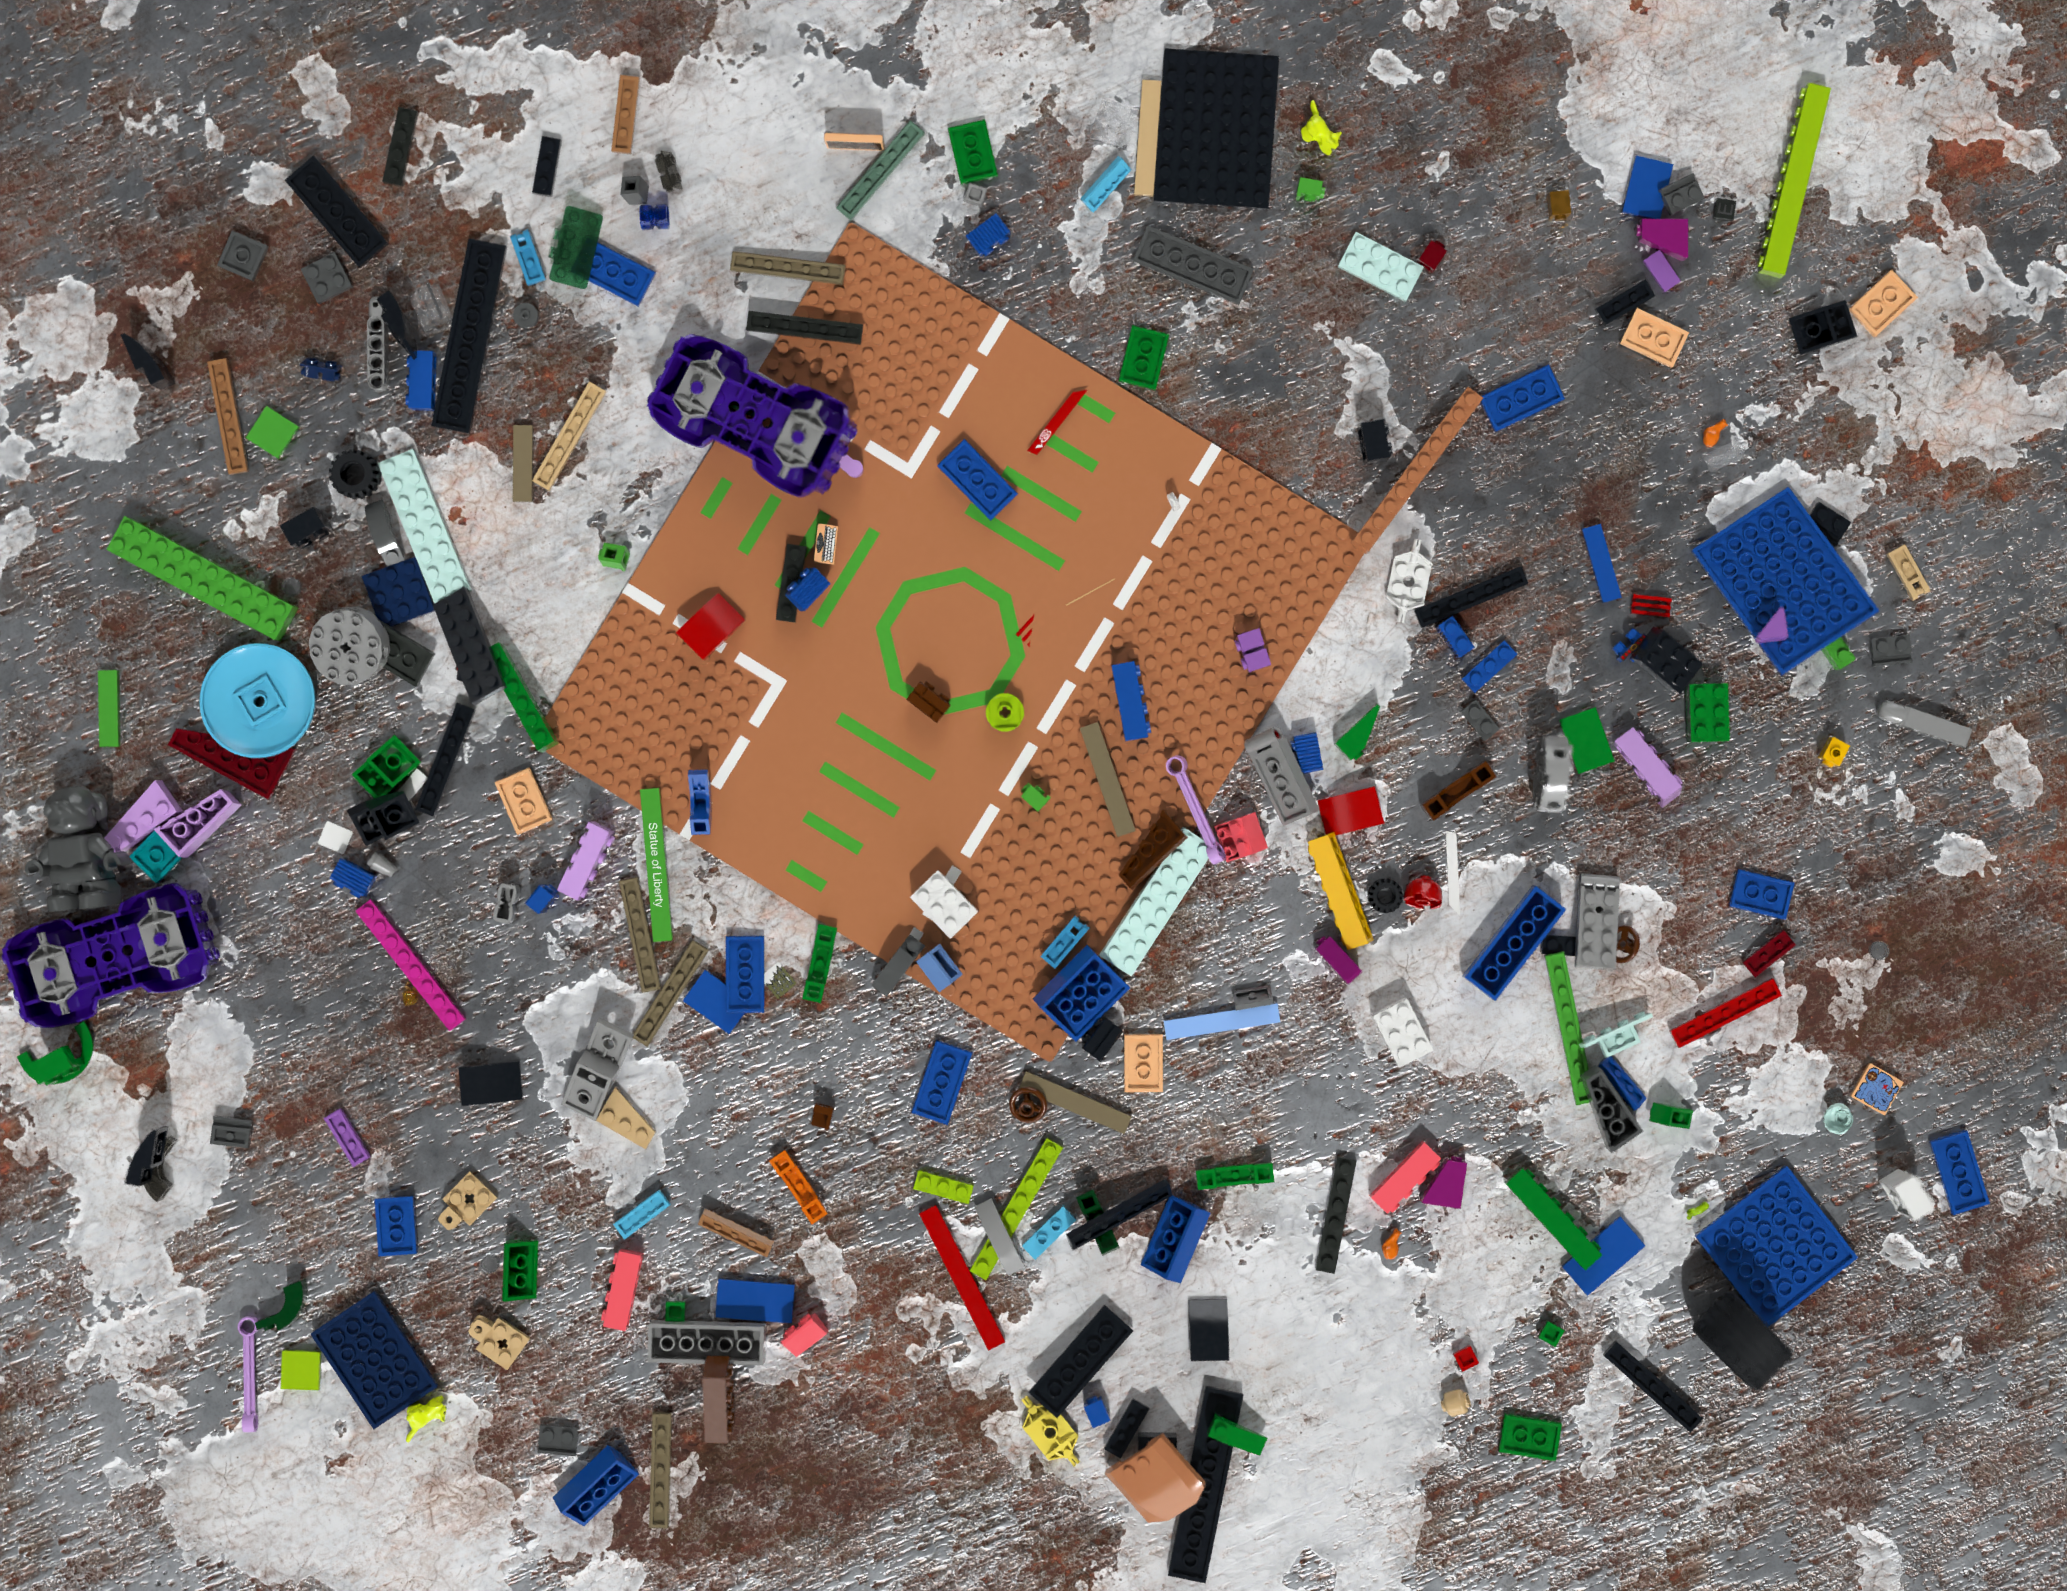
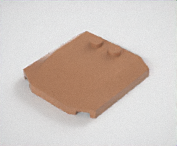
M1163 1433L1149 1441L1145 1448L1123 1462L1118 1461L1105 1471V1475L1148 1523L1169 1521L1197 1503L1206 1485L1204 1479Z

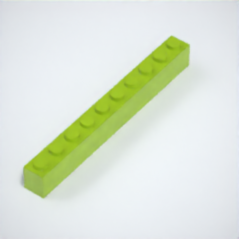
M1808 83L1800 90L1798 99H1801L1800 106L1796 107L1794 113L1796 122L1790 129L1789 136L1792 138L1790 144L1788 143L1786 146L1785 155H1787V158L1780 170V174L1783 175L1781 181H1778L1775 192L1778 195L1777 199L1773 200L1771 206L1773 215L1772 218H1769L1766 227L1769 230L1768 235L1764 237L1762 243L1764 252L1763 256L1760 255L1757 267H1760L1758 272L1760 274L1782 278L1786 274L1831 91L1829 87Z

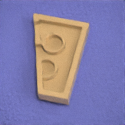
M615 1087L596 1121L642 1148L647 1149L656 1131L634 1109L632 1104L620 1093L619 1089Z

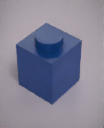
M1092 1396L1086 1399L1084 1409L1092 1428L1111 1421L1101 1396L1098 1398L1097 1396Z

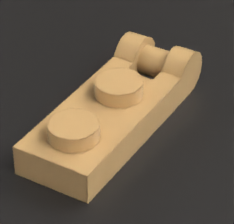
M1905 544L1886 554L1912 601L1916 600L1919 595L1930 592L1927 582ZM1915 582L1919 584V587L1916 589L1912 585Z

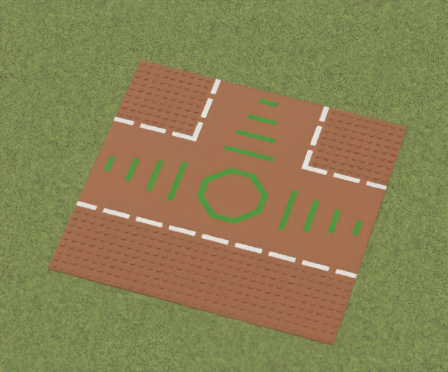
M849 223L825 261L826 263L846 265L844 285L812 282L792 316L863 324L861 345L780 335L757 374L786 389L793 384L816 389L847 405L850 411V419L858 425L855 438L851 439L848 444L849 450L847 455L853 460L861 462L864 468L863 474L858 478H853L839 468L838 472L833 474L830 480L832 484L827 492L825 491L824 494L814 491L803 498L796 497L776 488L757 474L753 469L752 459L715 441L546 715L545 719L559 744L545 752L641 811L640 789L660 788L663 825L827 926L837 928V932L887 963L908 936L912 935L924 944L925 947L905 974L1046 1061L1051 1062L1068 1034L1036 1004L1033 998L1086 945L1099 956L1153 873L1152 871L1133 890L1119 876V873L1132 854L1134 855L1140 846L1138 845L1142 839L1145 840L1149 834V829L1153 823L1155 824L1159 819L1161 811H1166L1180 829L1184 827L1193 833L1197 826L1176 777L1170 775L1166 770L1167 760L1176 755L1183 756L1188 764L1187 776L1205 813L1243 752L1245 740L1251 738L1364 553L1351 544L1358 534L1354 529L856 224ZM1087 390L1038 455L1027 451L1072 392ZM768 417L762 422L764 428L766 426L769 427L771 423L770 418ZM964 439L1018 493L991 521L937 467ZM1171 492L1175 494L1180 505L1179 510L1173 511L1167 494ZM818 523L838 526L834 565L814 562ZM787 544L806 546L804 569L817 568L831 583L806 611H799L797 609L795 623L776 620ZM719 593L746 621L704 661L676 632L698 610ZM1034 615L1032 623L1018 637L1016 633ZM1032 628L1031 635L1023 642L1021 639ZM1259 628L1271 665L1248 673L1247 669L1244 670L1240 659L1243 656L1241 651H1237L1234 641L1237 640V635ZM1135 661V665H1139L1141 676H1138V683L1143 684L1144 695H1141L1142 703L1146 702L1148 714H1144L1145 721L1150 723L1151 733H1148L1147 738L1125 741L1112 665ZM920 681L923 684L927 681L935 687L933 691L937 695L942 693L950 699L948 703L951 707L938 723L934 722L906 700ZM1001 693H1009L1017 697L1024 707V718L1021 724L1009 732H1002L993 728L986 718L988 703L993 697ZM1003 707L999 714L1007 718L1011 711L1007 710V707ZM1098 722L1136 830L1119 837L1116 835L1080 728ZM1173 759L1171 767L1175 772H1180L1182 770V763L1178 759ZM688 770H708L712 803L711 834L691 835ZM1027 783H1030L1033 787L1038 785L1045 792L1043 794L1045 798L1048 795L1051 797L1039 812L1021 797L1023 794L1021 790ZM937 870L978 910L951 939L910 898ZM1076 915L1083 925L1086 924L1090 928L1054 969L1040 956ZM1074 926L1070 930L1075 936L1079 932ZM939 944L963 974L940 992H938L916 962ZM1100 957L1109 967L1112 965L1110 962Z

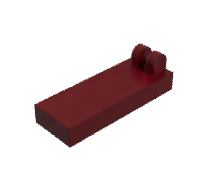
M1781 930L1742 961V963L1754 977H1757L1796 946V944L1784 930Z

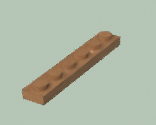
M228 359L208 361L228 474L234 475L249 472Z

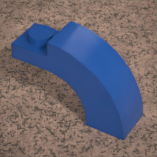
M688 770L691 835L711 834L712 803L708 770Z

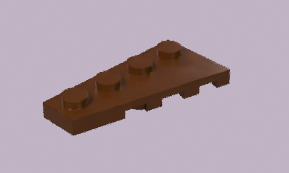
M1164 810L1159 814L1160 817L1157 822L1153 823L1149 829L1150 832L1145 840L1142 839L1138 845L1140 847L1134 855L1132 854L1119 873L1121 879L1132 890L1188 838Z

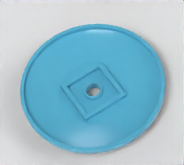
M254 643L242 645L228 651L211 666L201 686L199 703L204 725L219 745L243 757L266 758L288 750L303 737L314 716L316 696L312 678L299 659L280 647ZM262 696L265 703L263 706L257 707L255 700Z

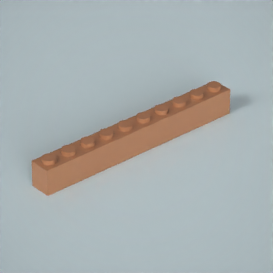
M1469 387L1464 390L1352 540L1351 544L1365 554L1370 551L1482 401L1483 397Z

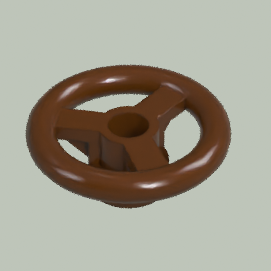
M1622 925L1618 926V933H1622L1621 939L1617 943V951L1620 950L1629 955L1623 958L1616 956L1617 963L1631 961L1637 955L1640 947V938L1636 930L1630 926ZM1628 932L1631 933L1634 939L1629 938Z
M1022 1087L1011 1095L1009 1108L1017 1120L1024 1123H1034L1045 1115L1047 1101L1039 1090L1033 1087ZM1023 1093L1024 1100L1019 1108L1016 1109L1015 1100ZM1029 1093L1035 1094L1040 1099L1041 1106L1034 1104L1030 1100ZM1034 1111L1038 1112L1036 1116L1029 1117L1034 1113Z

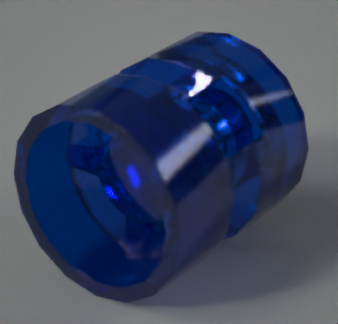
M656 204L655 208L651 205H640L639 215L642 230H651L654 226L658 230L669 229L668 204Z

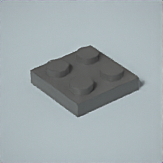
M232 231L217 266L254 282L269 246Z
M335 252L301 269L318 304L353 288Z

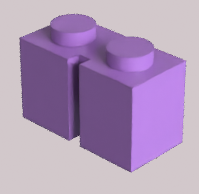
M1259 628L1236 636L1237 640L1234 643L1237 651L1242 653L1243 658L1240 661L1244 670L1247 669L1249 673L1271 665Z

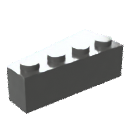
M1597 1065L1580 1075L1605 1147L1611 1153L1643 1132L1604 1072Z

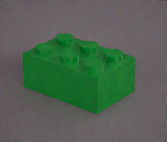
M1728 683L1688 684L1685 688L1686 743L1730 741Z

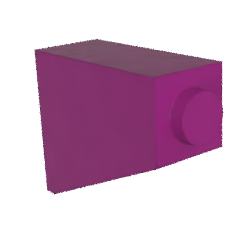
M1641 219L1638 222V225L1635 227V235L1638 236V242L1655 250H1660L1662 253L1680 261H1685L1688 258V219Z
M1329 935L1327 937L1322 936L1316 941L1317 946L1314 949L1346 984L1349 985L1363 972Z
M1451 1156V1159L1446 1158L1422 1194L1420 1199L1422 1203L1461 1209L1467 1162L1463 1161V1157Z

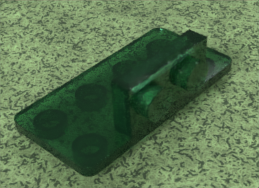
M572 206L565 208L562 224L555 228L552 239H555L554 247L551 246L548 253V258H551L550 263L552 264L549 275L551 281L579 289L587 288L603 221L602 215Z

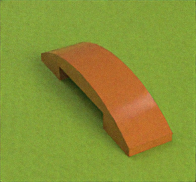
M786 1150L769 1161L798 1201L811 1224H814L828 1214L818 1195Z

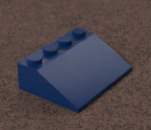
M1086 945L1033 1000L1077 1042L1130 987Z

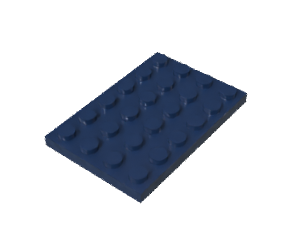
M376 1290L310 1334L373 1430L439 1386Z

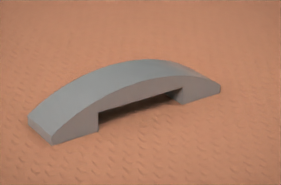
M990 1198L976 1205V1212L1007 1275L1009 1276L1025 1268L993 1199Z

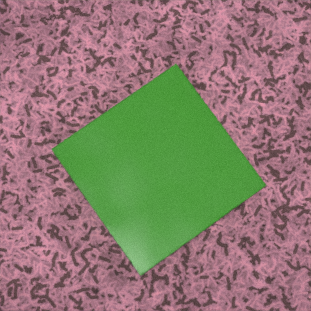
M266 406L246 438L280 459L300 427Z

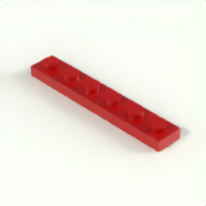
M1771 978L1669 1030L1677 1047L1681 1048L1781 997L1782 994L1774 979Z

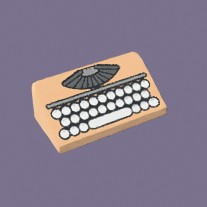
M818 523L814 555L815 563L834 565L838 526Z

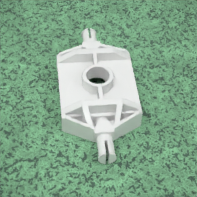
M1414 539L1412 550L1395 556L1393 560L1386 599L1398 608L1399 613L1396 622L1399 623L1400 621L1405 623L1408 610L1422 607L1425 604L1424 600L1433 564L1419 552L1422 540ZM1406 576H1410L1414 580L1411 587H1406L1403 583V579Z

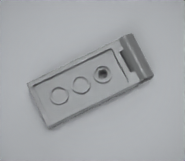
M1275 726L1245 740V749L1254 763L1283 826L1320 810L1286 737L1283 738V733L1279 727Z
M1580 873L1574 967L1614 970L1616 969L1620 878L1619 876ZM1596 907L1601 909L1600 914L1596 912Z

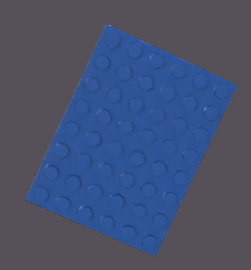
M1789 487L1691 551L1755 640L1780 607L1784 609L1788 632L1786 640L1757 643L1781 676L1880 611Z

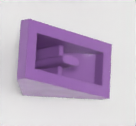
M1780 607L1757 636L1755 642L1766 643L1786 640L1788 632L1785 612L1782 607Z

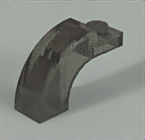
M173 1136L166 1139L162 1165L154 1167L152 1181L144 1185L148 1194L156 1202L163 1200L174 1185L166 1178L163 1171L164 1160L178 1141Z

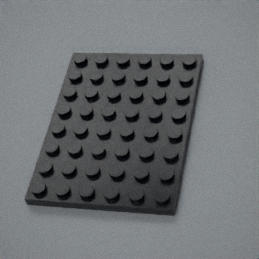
M1164 49L1154 203L1258 210L1269 209L1279 56Z

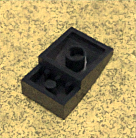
M388 290L376 299L384 311L381 317L393 337L415 360L417 358V345L413 329L396 299Z
M1846 300L1789 318L1800 355L1857 338Z
M125 333L121 334L135 370L145 374L150 385L160 390L175 385L167 367L151 349Z
M404 791L376 797L347 810L365 846L381 838H384L386 841L420 823Z
M520 1061L461 1066L458 1068L462 1106L523 1099Z
M169 1126L152 1130L143 1140L130 1162L124 1184L140 1187L152 1181L154 1167L162 1165Z
M1227 1299L1189 1300L1191 1361H1229Z

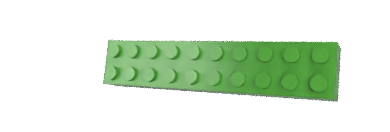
M127 516L123 517L106 549L277 641L282 640L298 610V607Z

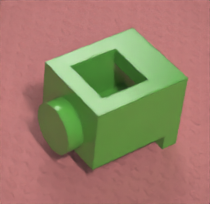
M1300 177L1295 200H1300V197H1304V200L1309 202H1315L1319 198L1323 199L1325 187H1322L1323 181Z
M604 543L603 548L600 549L598 559L602 566L626 571L630 557L627 547Z
M1027 783L1021 790L1023 793L1021 797L1038 812L1051 798L1049 795L1045 798L1043 796L1045 792L1038 785L1033 787L1030 783Z

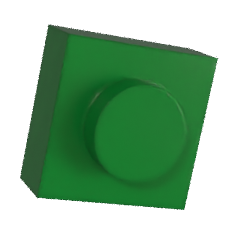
M666 1301L665 1321L685 1322L686 1301Z
M1546 1320L1538 1338L1556 1347L1565 1330Z

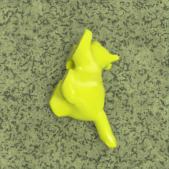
M1312 100L1310 109L1313 116L1301 129V136L1306 142L1317 141L1321 151L1326 155H1331V149H1336L1339 146L1342 132L1333 133L1329 130L1325 120L1319 116L1315 101Z
M443 1396L431 1399L426 1405L416 1401L407 1408L406 1420L409 1421L412 1429L407 1434L406 1442H410L418 1429L424 1427L429 1421L440 1419L442 1422H445L447 1407L442 1403L444 1400Z

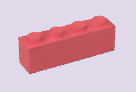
M1422 1140L1369 1196L1387 1214L1390 1211L1393 1213L1400 1206L1399 1202L1403 1198H1408L1413 1193L1412 1188L1416 1184L1420 1185L1427 1178L1425 1175L1430 1170L1434 1171L1440 1165L1439 1161L1441 1158Z
M622 1248L618 1253H615L613 1264L616 1265L615 1271L611 1272L609 1283H612L611 1290L607 1291L605 1302H608L607 1309L603 1310L601 1320L604 1321L603 1327L622 1331L628 1329L644 1253Z

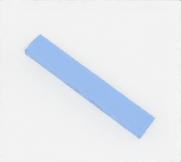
M1274 1003L1237 1011L1229 1010L1165 1020L1164 1028L1166 1040L1279 1023L1280 1016L1278 1004Z

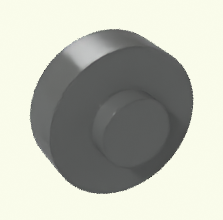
M521 303L514 309L513 319L519 327L530 329L538 323L539 313L532 304Z

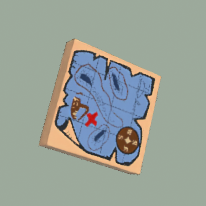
M1868 1063L1850 1096L1885 1116L1904 1082Z

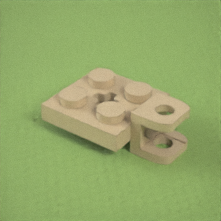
M469 1171L442 1199L449 1206L441 1213L438 1221L447 1230L454 1229L463 1220L471 1226L497 1197ZM466 1194H474L473 1199L475 1202L473 1204L465 1202ZM448 1216L452 1217L451 1223L447 1222Z
M477 1315L468 1330L469 1334L479 1341L476 1350L506 1370L509 1369L530 1340L529 1336L499 1316L493 1323L488 1318ZM506 1339L508 1346L499 1347L498 1340L503 1341Z

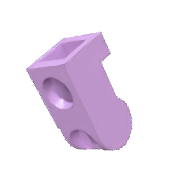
M847 454L844 457L842 456L839 462L840 468L853 478L860 477L864 471L861 462L853 460Z

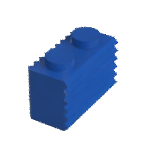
M996 213L967 234L966 239L979 257L982 255L986 257L994 251L993 247L998 243L1000 245L1006 243L1010 239L1008 236L1011 233Z
M817 568L804 569L799 575L801 578L797 582H792L787 587L788 591L785 593V596L799 611H806L831 584Z
M1453 616L1436 627V630H1438L1440 636H1443L1442 639H1445L1444 642L1447 643L1451 652H1454L1453 655H1456L1455 658H1460L1475 648Z
M1317 733L1293 736V741H1290V747L1292 752L1296 753V760L1302 773L1323 770Z
M346 858L339 859L330 876L335 886L341 889L344 887L350 889L349 893L358 898L368 895L377 878V875Z
M551 884L539 885L525 904L537 914L547 913V910L550 909L549 907H552L554 901H557V898H559L558 891Z

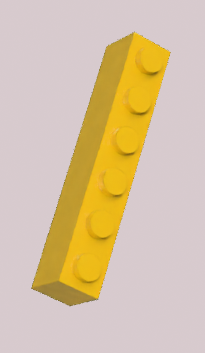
M1332 832L1308 841L1309 854L1314 858V867L1321 877V886L1328 896V906L1335 915V925L1340 929L1343 945L1346 946L1347 950L1370 943L1374 939L1335 833Z

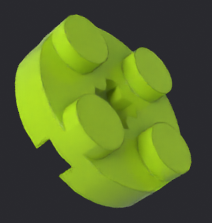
M1001 693L993 697L988 703L986 718L993 728L998 731L1009 732L1021 724L1024 718V707L1017 697L1009 693ZM1003 707H1007V710L1011 711L1007 718L999 714Z

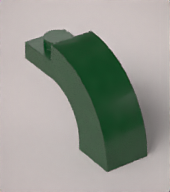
M1094 1190L1076 1197L1087 1222L1104 1213ZM1112 1229L1095 1238L1102 1256L1120 1248Z
M306 1279L283 1287L285 1294L283 1308L279 1313L255 1322L257 1330L264 1328V1331L274 1327L280 1330L298 1318L307 1301L308 1288Z

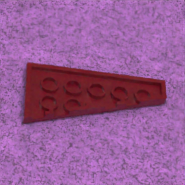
M176 728L168 743V746L268 800L272 797L297 750L289 748L280 754L266 758L243 757L223 748L208 733Z

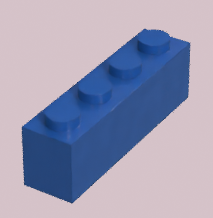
M1135 661L1112 665L1125 741L1147 738L1148 733H1151L1149 721L1146 722L1144 716L1148 712L1146 702L1142 703L1141 695H1144L1143 684L1138 683V676H1141L1139 665H1135Z

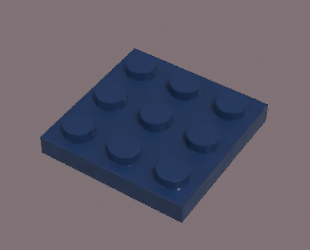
M416 557L362 576L377 619L391 627L435 612L431 595Z

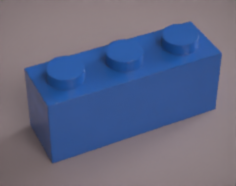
M417 351V358L415 360L410 355L407 356L409 375L407 374L406 384L409 386V394H406V405L411 410L434 411L437 354L434 351Z

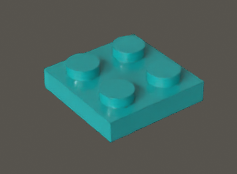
M155 830L130 855V858L155 883H159L183 858L178 857Z

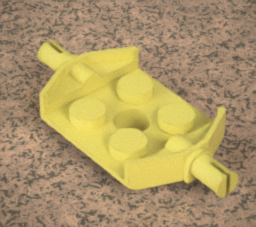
M1026 1395L1021 1399L1028 1409L1022 1428L1048 1460L1065 1457V1459L1067 1458L1071 1462L1073 1467L1076 1466V1463L1078 1464L1080 1461L1073 1454V1448L1079 1434H1076L1061 1414L1056 1418L1043 1405L1033 1404ZM1049 1427L1054 1428L1056 1434L1053 1437H1047L1045 1430Z

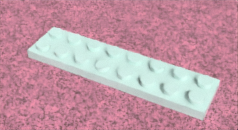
M411 449L379 462L378 466L434 603L439 602L463 587L468 588L469 592L472 591L415 450Z
M1184 827L1181 830L1188 838L1155 868L1099 954L1100 957L1130 976L1133 975L1209 859L1204 840Z

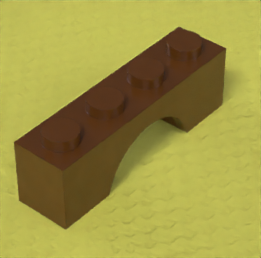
M1482 761L1420 806L1430 821H1434L1450 810L1455 804L1482 788L1497 776L1488 763Z

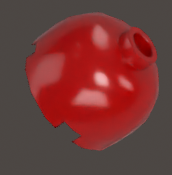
M1420 876V878L1412 880L1406 886L1404 892L1405 904L1418 909H1424L1423 905L1430 906V909H1437L1442 906V889L1431 877Z

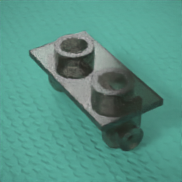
M661 151L660 154L655 155L658 172L662 173L665 171V174L660 176L663 189L667 193L674 191L673 188L683 189L681 176L677 172L675 165L676 159L672 152Z

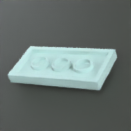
M1355 232L1338 265V268L1404 302L1407 301L1424 268L1422 265Z

